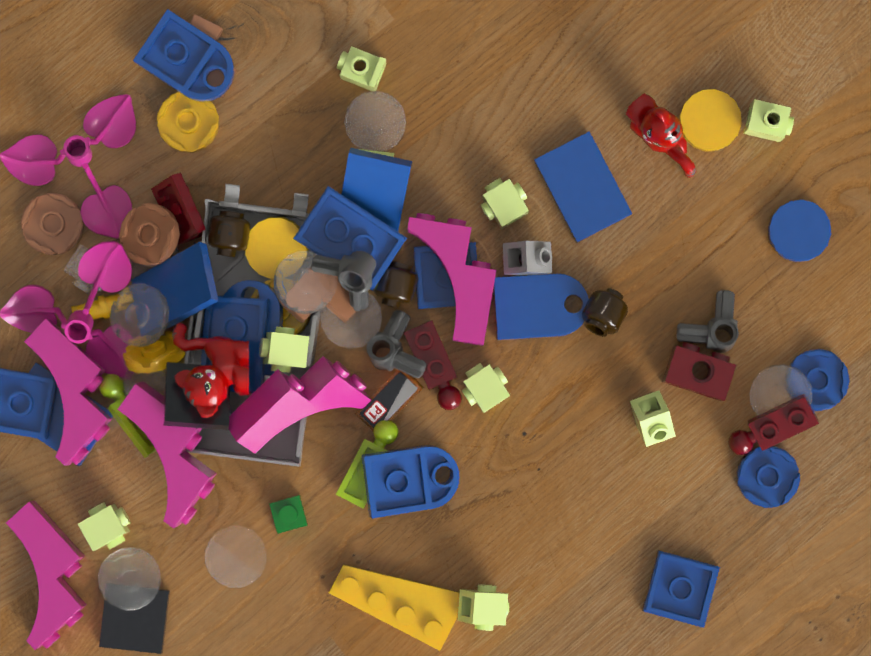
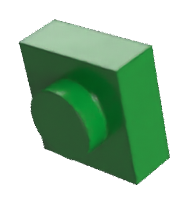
M300 495L269 503L277 534L308 526Z

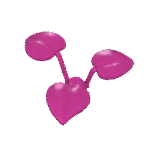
M130 95L114 96L92 107L84 118L83 128L86 134L95 139L84 138L78 135L69 137L65 141L63 149L60 150V155L57 159H55L57 156L55 144L43 135L27 136L0 153V158L7 170L16 179L31 186H41L51 182L55 177L54 165L61 164L65 157H67L72 165L83 167L96 194L88 196L82 203L80 213L83 223L96 234L115 239L119 238L122 221L128 212L132 210L131 200L128 194L116 185L109 186L101 191L88 163L92 159L90 145H97L101 141L108 148H119L132 140L136 131V118Z
M116 241L98 243L88 249L81 257L78 266L79 277L82 281L94 285L84 309L74 311L68 320L60 308L53 307L55 300L52 293L38 285L21 287L0 310V317L18 329L33 333L45 318L57 325V314L62 323L61 327L65 329V336L69 341L83 343L87 339L89 340L86 345V353L106 370L104 373L116 374L126 380H130L134 374L125 366L123 353H126L125 348L130 342L135 340L133 334L120 325H111L104 333L100 329L92 330L94 321L89 314L99 287L106 292L114 293L124 289L131 279L132 266L130 259L122 244Z

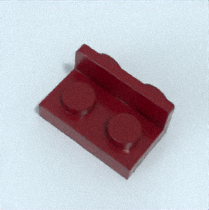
M181 172L169 176L151 188L158 205L164 206L171 211L178 222L180 233L178 245L202 236V232L206 228Z

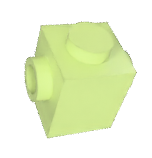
M754 99L749 107L743 134L781 142L785 135L790 136L793 128L794 117H790L791 107ZM768 119L772 120L773 125L768 122Z
M499 178L485 187L487 192L483 194L482 199L484 203L480 206L489 221L495 218L501 230L528 214L529 210L524 203L527 196L519 183L513 185L510 179L503 182Z
M276 327L275 332H266V338H261L259 356L264 357L263 364L272 365L271 371L279 369L281 372L290 373L291 367L306 368L309 336L294 335V328Z
M479 363L465 373L468 379L463 381L466 388L461 391L472 406L477 403L483 413L510 396L504 387L508 381L499 367L493 369L490 364L483 367Z
M659 390L630 401L636 426L646 447L676 436L669 409Z
M105 502L88 511L89 518L78 523L92 551H96L105 545L110 550L126 541L123 535L130 532L127 525L131 522L122 507L117 508L115 504L107 507Z
M478 584L477 590L460 589L457 621L475 624L474 629L493 631L494 625H506V617L509 613L508 594L497 592V586Z

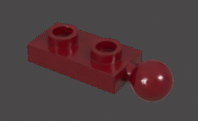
M431 320L404 332L414 357L426 362V368L422 376L428 389L432 390L436 387L439 389L437 402L440 407L445 410H454L459 407L462 401L461 392L449 383L456 379L457 375L433 321Z
M802 394L748 420V426L751 431L737 430L733 432L729 437L728 444L731 451L737 455L749 453L756 442H758L763 451L818 425L819 420L805 394Z

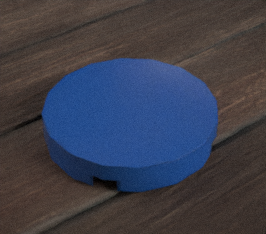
M806 200L790 201L779 207L772 215L768 226L769 241L775 251L784 259L793 262L809 261L819 256L828 246L831 237L830 220L825 211L813 202Z
M822 349L805 351L795 357L789 365L786 375L787 391L792 399L805 394L814 411L828 410L836 406L846 395L850 382L848 369L841 359L831 351Z
M760 446L751 450L740 461L737 470V485L742 495L752 504L764 508L778 507L789 502L797 492L800 483V473L794 457L784 449L775 446L763 451Z

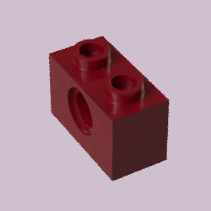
M685 342L682 343L681 347L674 346L662 382L718 401H725L736 368L735 364L729 363L730 357L717 352H712L711 356L699 353L700 347ZM696 362H702L707 366V376L702 380L695 378L692 373V367Z

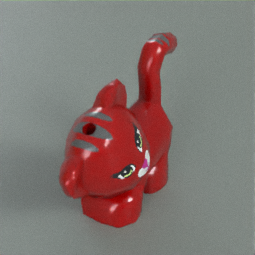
M642 94L628 106L626 111L627 117L631 120L630 129L642 138L652 151L664 152L676 161L684 170L687 178L693 177L696 173L694 162L686 155L687 140L683 135L681 122L666 108L658 107L650 95Z
M178 323L172 332L173 344L184 352L204 350L212 365L197 366L192 370L179 371L174 376L175 382L183 388L187 400L197 408L201 418H209L218 411V406L227 398L228 387L232 384L234 391L238 395H249V341L233 340L223 336L211 338L198 337L187 340L185 339L186 325Z

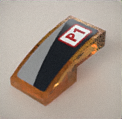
M397 370L370 397L371 401L355 414L373 431L378 422L383 420L392 421L424 387L413 376Z

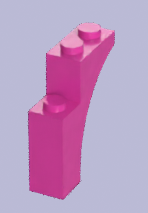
M417 213L416 218L409 217L408 233L420 239L436 254L451 281L456 305V319L452 341L483 346L496 270L490 269V263L472 261V266L465 265L472 227H466V221L448 218L447 223L435 221V216Z
M45 318L24 342L49 368L60 391L64 410V427L60 447L55 457L64 466L71 465L72 462L77 465L88 454L89 451L86 447L94 439L97 442L101 440L110 430L107 424L112 418L85 395L87 391L92 393L99 387L104 380L101 376L106 370L80 346L69 341L65 333L56 324Z
M322 356L300 379L294 374L288 377L277 369L229 416L228 429L238 443L256 453L275 435L304 417L333 408L354 407L363 409L371 399L364 391L367 385L356 374L350 376L349 371L339 361L333 364Z
M144 381L136 383L117 410L132 420L147 435L161 459L166 475L168 496L163 521L173 529L182 523L187 525L197 512L194 505L198 499L202 498L204 500L214 488L215 484L211 481L217 474L187 452V450L192 452L201 441L202 436L199 433L202 428L164 426V396Z
M29 501L6 524L17 535L28 551L37 576L39 590L38 611L32 631L26 640L36 650L42 645L46 649L49 648L61 637L57 632L65 624L70 628L84 616L81 610L87 604L62 576L65 575L69 578L82 567L79 561L85 555L36 501Z

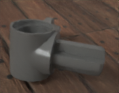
M355 251L351 255H344L342 259L315 255L313 257L311 269L314 272L338 276L339 283L344 289L349 291L350 305L355 311L368 307V290L372 287V274L376 269V261L369 253Z
M721 290L716 293L715 318L710 319L707 325L678 324L676 331L677 341L706 344V349H712L718 353H725L731 350L739 335L738 321L733 319L734 292ZM725 330L729 333L731 340L720 342L716 338L715 332Z
M395 310L384 331L377 332L368 341L367 353L373 366L379 370L393 371L398 369L415 378H420L425 371L426 362L403 352V346L399 342L410 321V316L401 310ZM380 348L390 349V352L385 357L375 356Z

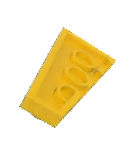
M344 564L329 591V594L439 651L458 617L460 592Z

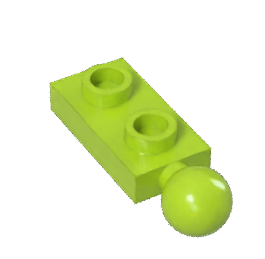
M107 374L102 377L104 380L99 385L101 394L115 401L107 409L143 457L147 458L156 449L147 435L132 420L117 410L129 393L125 394L123 392L124 382L121 377L116 374Z
M383 420L375 425L373 430L375 440L373 443L364 439L336 493L339 497L363 509L367 503L362 455L388 451L384 449L386 444L393 443L398 437V427L391 420Z

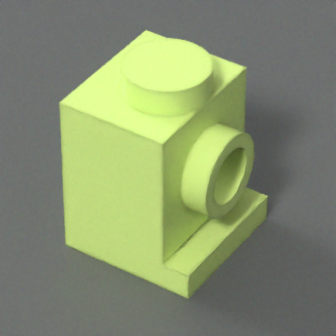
M351 46L349 53L342 52L337 69L341 70L340 78L342 80L376 92L387 63L383 57L372 55ZM356 62H364L366 68L363 71L355 70L354 65Z

